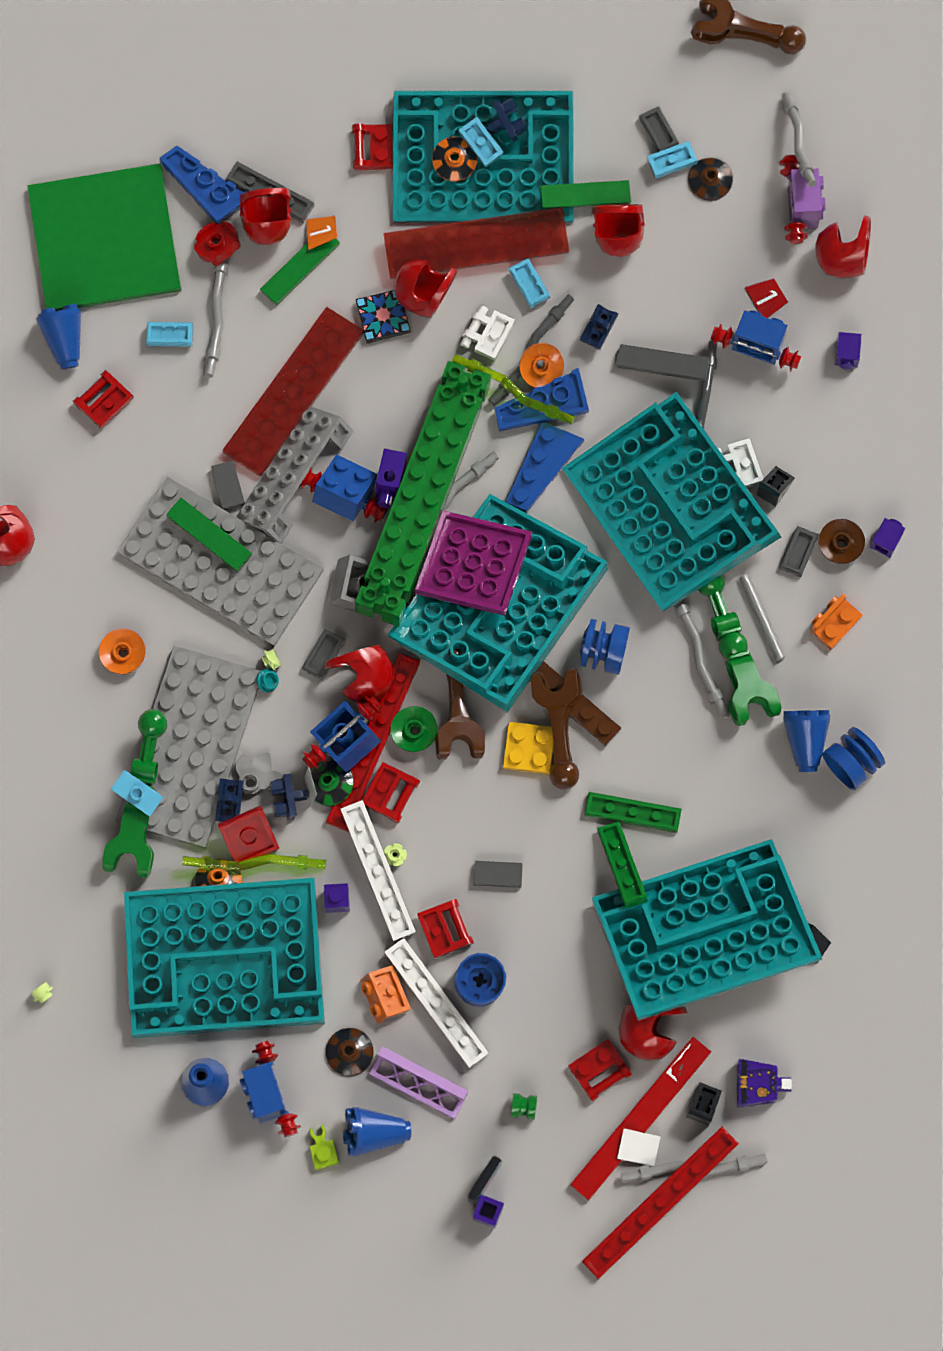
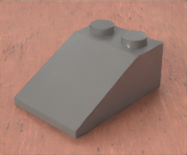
M353 555L339 558L329 603L355 611V601L361 585L365 586V575L371 561Z

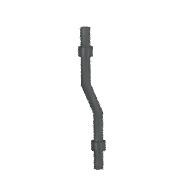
M567 294L558 306H554L548 312L549 316L532 333L528 347L539 343L540 338L554 322H558L564 316V311L574 301L571 295ZM519 366L507 379L504 378L498 385L499 388L488 399L493 406L505 394H509L514 389V384L521 377Z
M710 340L708 343L707 356L705 357L710 358L706 381L703 382L696 418L703 429L711 394L713 373L717 368L718 360L716 358L718 342L713 345L714 340Z

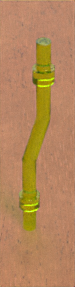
M454 355L452 362L464 365L468 369L467 371L471 373L476 369L491 374V379L500 382L521 404L546 414L545 416L550 419H559L570 425L574 423L575 416L561 411L560 407L553 404L547 405L526 396L507 375L481 365L482 362L475 359L469 360L460 355Z
M266 854L240 862L212 859L211 856H202V858L183 856L182 861L183 866L201 867V870L208 871L211 869L243 871L269 863L297 866V869L305 870L306 867L326 868V860L308 858V855L294 857Z

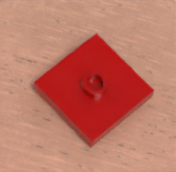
M261 805L217 824L236 868L280 849Z

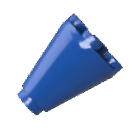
M77 304L66 305L63 307V310L55 311L54 308L41 310V313L36 318L37 324L61 370L79 366L81 311L77 308Z
M829 710L783 711V722L795 764L799 766V772H818L817 766H820L830 723Z
M199 1058L191 1062L185 1068L181 1078V1086L186 1098L202 1107L219 1102L226 1095L230 1085L229 1075L225 1067L217 1060L211 1058ZM203 1071L206 1074L205 1079L198 1080L196 1076H200Z
M359 1107L345 1109V1121L348 1123V1128L343 1131V1143L348 1144V1155L359 1156L402 1144L411 1139L410 1121Z

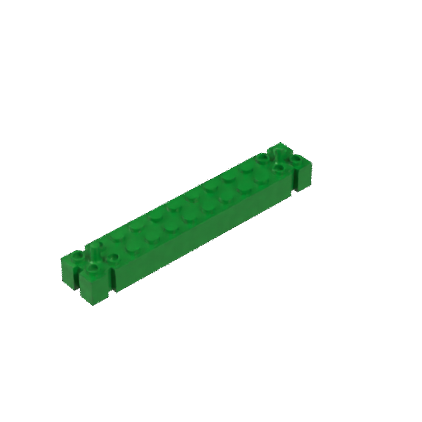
M451 361L447 362L442 375V385H438L366 572L365 586L361 585L356 598V613L371 618L376 613L382 615L383 622L400 627L406 611V602H409L441 514L445 508L481 413L482 401L485 402L489 392L491 374L476 369L471 374L465 372L464 365Z

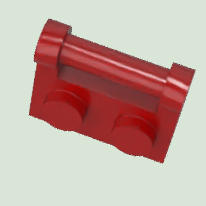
M353 124L352 133L354 134L355 144L353 169H393L392 124ZM363 135H370L371 160H364Z
M107 370L100 374L101 377L83 395L77 396L72 401L100 429L108 424L134 399L133 395ZM107 383L111 385L93 404H91L90 406L86 404Z
M382 762L363 798L364 805L399 823L402 818L401 813L414 788L418 787L420 780ZM401 780L406 785L393 810H390L386 807Z
M457 899L417 913L434 959L474 944L472 936H469L458 910L459 904ZM449 911L460 940L453 941L442 914L443 912Z
M609 1039L568 1065L592 1102L598 1098L597 1095L624 1077L627 1079L632 1076L631 1071ZM616 1064L619 1070L595 1086H590L588 1083L590 1080Z

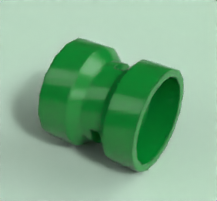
M513 1093L511 1117L519 1118L524 1115L527 1119L535 1120L537 1096L529 1095L525 1098L521 1094Z

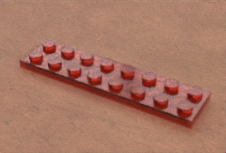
M563 207L383 233L390 279L396 278L398 270L405 263L418 259L429 261L432 271L444 272L450 271L452 267L464 269L569 253Z
M326 306L223 448V453L261 477L290 436L291 431L295 429L302 419L303 413L315 403L364 335V330Z

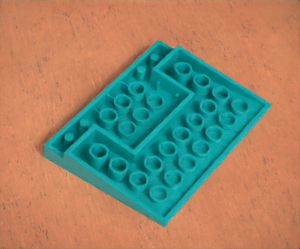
M394 91L393 222H573V208L541 209L539 190L541 185L573 184V91ZM512 99L518 111L507 116L510 123L522 118L527 127L525 132L517 136L519 140L513 143L505 128L494 134L489 133L502 149L504 155L486 168L477 157V165L474 172L462 181L452 182L440 177L432 163L435 147L442 140L449 137L463 138L459 133V129L476 117L487 130L490 123L500 118L493 102L499 100L502 103ZM452 154L450 158L456 161L458 160L459 156L457 154Z
M677 392L660 404L653 403L562 468L662 612L782 538Z
M489 494L473 518L532 532V538L506 615L503 616L417 594L406 608L400 627L394 625L388 633V637L508 713L531 680L532 674L539 669L605 575L608 565L606 560L589 552L586 545ZM460 649L461 655L454 654V650Z
M772 839L642 881L648 897V902L625 909L618 889L592 897L593 907L638 1020L822 960L781 856L778 855Z
M315 878L124 892L129 1010L131 1011V1032L134 1039L325 1024Z

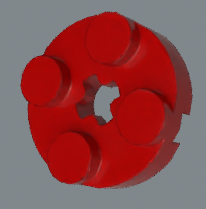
M222 221L223 224L216 225L215 222L207 224L195 237L196 246L194 245V249L200 259L210 262L215 266L220 265L241 246L239 235L234 226L225 221ZM215 240L220 241L215 245L213 243Z

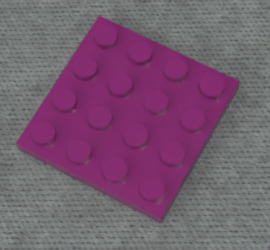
M443 510L418 579L415 593L505 616L532 538V532Z

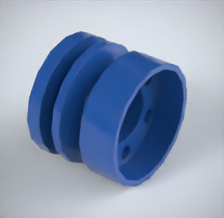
M591 618L588 627L584 631L581 643L580 666L586 667L588 659L593 658L592 669H596L599 660H603L604 672L619 675L630 627L615 624L611 633H606V622L602 621L600 631L595 630L597 620Z
M852 727L848 730V735L843 734L840 738L843 746L833 743L822 753V756L833 774L851 790H856L867 780L864 770L869 774H874L877 771L876 768H881L886 762L875 743L861 730Z
M476 953L468 956L460 963L454 977V987L457 995L465 1003L477 1007L492 1004L501 995L506 985V973L503 965L496 957L487 953ZM478 975L483 976L482 980L486 981V984H482L480 987H477L476 982L473 981V979H477Z

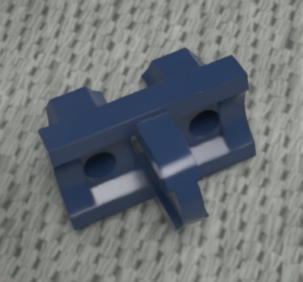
M509 99L502 103L499 100L493 102L500 118L488 125V132L494 134L505 128L512 142L518 141L517 136L525 132L527 127L522 118L510 123L507 116L518 111L513 100Z
M598 304L580 337V341L601 350L619 313L610 311ZM595 325L602 329V332L594 329Z
M283 774L281 779L269 783L271 796L283 794L284 802L273 803L274 817H287V821L294 820V816H297L295 802L307 800L310 797L309 791H293L291 774Z
M220 778L215 821L224 822L240 815L243 780ZM225 801H231L234 805H225Z

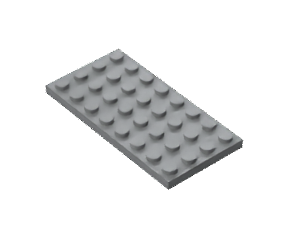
M168 476L117 551L118 555L273 647L276 646L324 571L322 567ZM181 497L252 553L251 558L238 573L166 516L168 511Z
M178 646L173 647L153 709L161 711L166 716L167 729L161 737L157 738L153 759L154 762H158V772L153 788L163 796V799L149 817L147 832L200 848H207L215 823L220 778H230L259 689L256 677L260 670ZM141 746L136 759L140 757ZM124 798L122 799L115 820L116 823L120 824L122 821L125 803L128 804L127 800H125Z

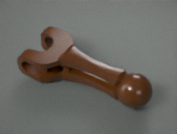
M700 0L699 7L701 12L712 17L713 20H699L694 23L691 29L693 39L710 45L718 44L726 38L746 39L764 43L776 49L780 47L787 54H796L806 44V35L800 27L794 25L784 27L780 24H770L752 19L733 10L728 0Z
M456 649L453 653L461 655V650ZM446 674L449 688L448 721L442 725L435 739L436 756L439 760H446L451 752V742L462 740L468 744L473 758H483L485 753L484 730L469 717L464 698L463 684Z
M577 668L568 669L565 673L564 686L556 692L549 689L546 676L543 673L534 672L531 676L532 697L536 703L546 708L553 732L554 764L549 772L550 781L555 787L567 790L574 787L579 780V769L572 762L568 728L570 708L582 695L580 672Z

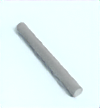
M748 574L742 575L739 579L775 659L780 661L785 658Z

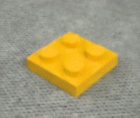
M509 722L503 769L549 775L554 745L552 727Z

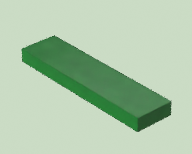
M629 180L541 185L539 187L541 209L631 203Z
M333 239L308 250V243L305 244L260 288V292L277 306L340 245V242L337 239Z
M182 497L166 514L170 520L237 573L251 558L252 553Z
M589 792L584 816L678 833L682 809Z
M620 822L598 827L597 832L625 909L648 902V897Z

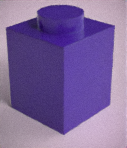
M838 333L835 354L836 366H840L843 369L858 367L862 334Z
M884 518L870 548L891 558L905 531V527L895 519L889 520Z
M348 883L324 884L326 913L350 912Z
M481 1194L472 1217L473 1220L496 1228L504 1203Z

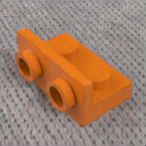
M842 594L839 598L835 596L826 606L829 609L824 614L819 613L811 622L813 624L811 633L830 650L842 640L863 616L846 600L847 596L845 594Z
M393 965L370 972L360 980L362 993L367 997L370 1004V1012L377 1023L408 1012L411 1009Z

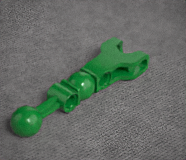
M722 574L698 590L701 594L709 597L715 617L711 618V627L716 640L719 641V652L726 658L725 665L734 690L733 696L729 700L728 709L735 725L742 726L749 720L747 706L749 703L761 705L769 717L779 716L782 708L776 688L760 678L751 653L747 651L748 643L744 635L740 633L742 628L735 612H728L722 595L725 586V578Z
M149 709L143 712L138 720V729L143 735L140 757L139 759H133L130 774L154 790L153 785H155L158 772V762L153 761L157 738L166 732L167 719L161 711ZM127 801L128 804L125 803L119 834L105 845L102 868L104 872L114 871L120 857L131 853L137 859V874L141 878L147 879L151 874L154 861L153 849L146 840L149 816Z

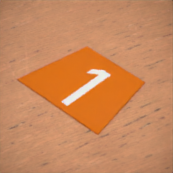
M336 216L306 219L308 250L337 238Z

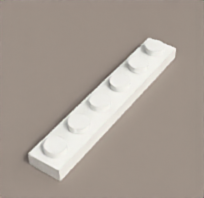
M363 800L341 808V813L393 942L416 933Z
M403 938L386 950L385 955L469 1069L489 1055L488 1051L406 940Z

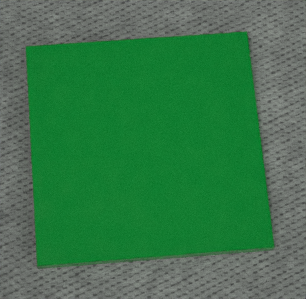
M161 163L27 185L46 309L54 308L55 311L63 310L64 306L70 304H77V308L182 291Z

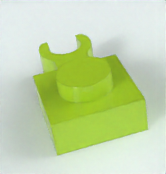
M321 1125L322 1134L320 1136H315L313 1129L310 1128V1135L316 1142L315 1145L309 1146L316 1171L339 1164L333 1140L325 1141L326 1129L323 1125Z

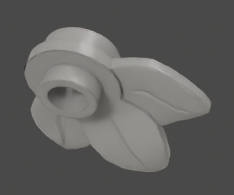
M269 753L260 754L253 760L242 754L236 762V771L240 776L239 780L244 781L243 793L247 795L256 794L260 789L270 790L269 783L282 777L281 773L271 771ZM253 780L255 784L253 787H247L246 782Z

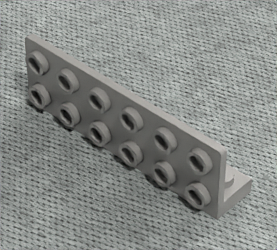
M308 406L236 517L251 526L263 530L269 537L282 543L293 526L281 514L328 440L335 448L342 450L353 430L340 416Z

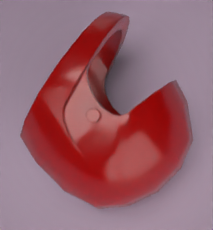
M267 188L245 192L240 195V217L243 229L249 240L258 245L267 246L281 242L287 236L291 226L290 213H292V209H289V201L291 200L289 189Z
M643 204L592 206L591 212L595 223H593L595 239L604 253L621 258L629 256L639 249L643 240L645 226Z
M864 215L858 237L848 243H842L837 222L828 225L818 234L815 243V256L820 268L827 275L837 278H854L864 275L870 245L871 218Z
M427 260L408 261L398 270L394 282L396 299L406 310L422 317L432 318L458 271L452 267L448 273L440 274L430 269V263Z
M15 505L0 506V518L2 519L0 521V566H11L23 561L31 553L35 536L32 526L22 511Z
M380 645L359 649L324 662V669L346 665L354 669L357 675L356 680L342 690L341 693L355 703H365V695L368 698L373 696L377 701L382 699L389 692L395 680L393 665L386 651Z
M632 1004L625 1005L619 1024L621 1045L628 1053L638 1059L647 1061L663 1059L673 1050L677 1041L657 1032V1023L664 1015L688 1014L686 1007L681 1006L638 1020Z

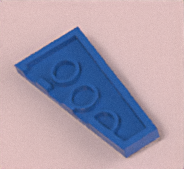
M175 146L159 158V162L216 225L240 209L239 197L243 192L236 188V185L232 182H227L218 176V173L213 169L206 168L198 159L179 146Z
M579 368L572 370L571 373L563 377L560 376L553 379L552 382L542 387L539 386L532 389L531 392L523 396L520 395L495 407L494 411L499 432L589 413Z
M542 422L506 503L528 513L543 494L546 487L571 459L577 448L582 445L584 438Z

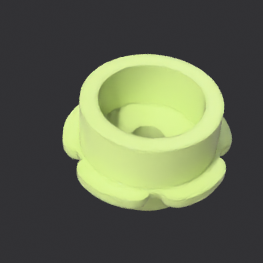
M273 649L268 652L265 650V656L262 657L266 668H272L273 671H276V668L280 667L281 663Z
M394 843L392 846L388 845L384 849L389 865L400 866L407 857L406 850L398 843Z
M47 982L41 984L31 992V995L34 997L33 1001L39 1000L41 1003L46 1001L53 995L50 992L53 987H50Z

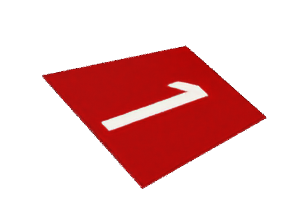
M774 278L745 287L763 317H770L788 303Z

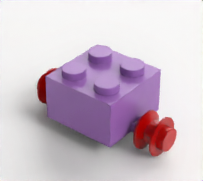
M786 155L779 161V165L784 167L780 170V174L789 180L787 189L790 223L784 227V230L789 232L785 236V240L790 241L791 244H801L808 237L806 233H803V230L806 228H818L819 221L823 220L825 197H821V190L824 189L823 176H819V168H813L816 185L809 187L805 178L801 176L799 167H797L799 163L796 155Z

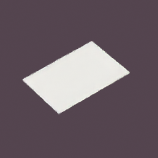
M308 767L304 775V781L309 791L312 805L317 793Z
M624 1129L617 1159L654 1166L661 1136Z

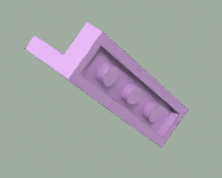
M383 1046L369 1074L453 1119L456 1118L468 1095V1090ZM383 1060L392 1065L394 1074L383 1076L377 1073ZM395 1067H397V1068H399V1069H401V1070H403V1071L397 1073ZM409 1073L414 1077L416 1085L406 1088L400 1084L398 1076ZM396 1077L397 1083L390 1079ZM417 1078L424 1082L418 1084ZM430 1084L435 1088L437 1096L427 1099L422 1096L419 1087ZM417 1088L419 1094L411 1090ZM438 1089L445 1092V1094L440 1095ZM451 1095L459 1100L453 1112L443 1107L441 1098ZM438 1099L440 1105H438V1104H436V1103H434V1102H432V1101Z

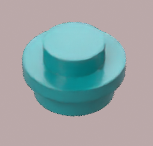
M264 669L257 674L256 683L262 692L269 693L276 689L279 684V678L274 671Z

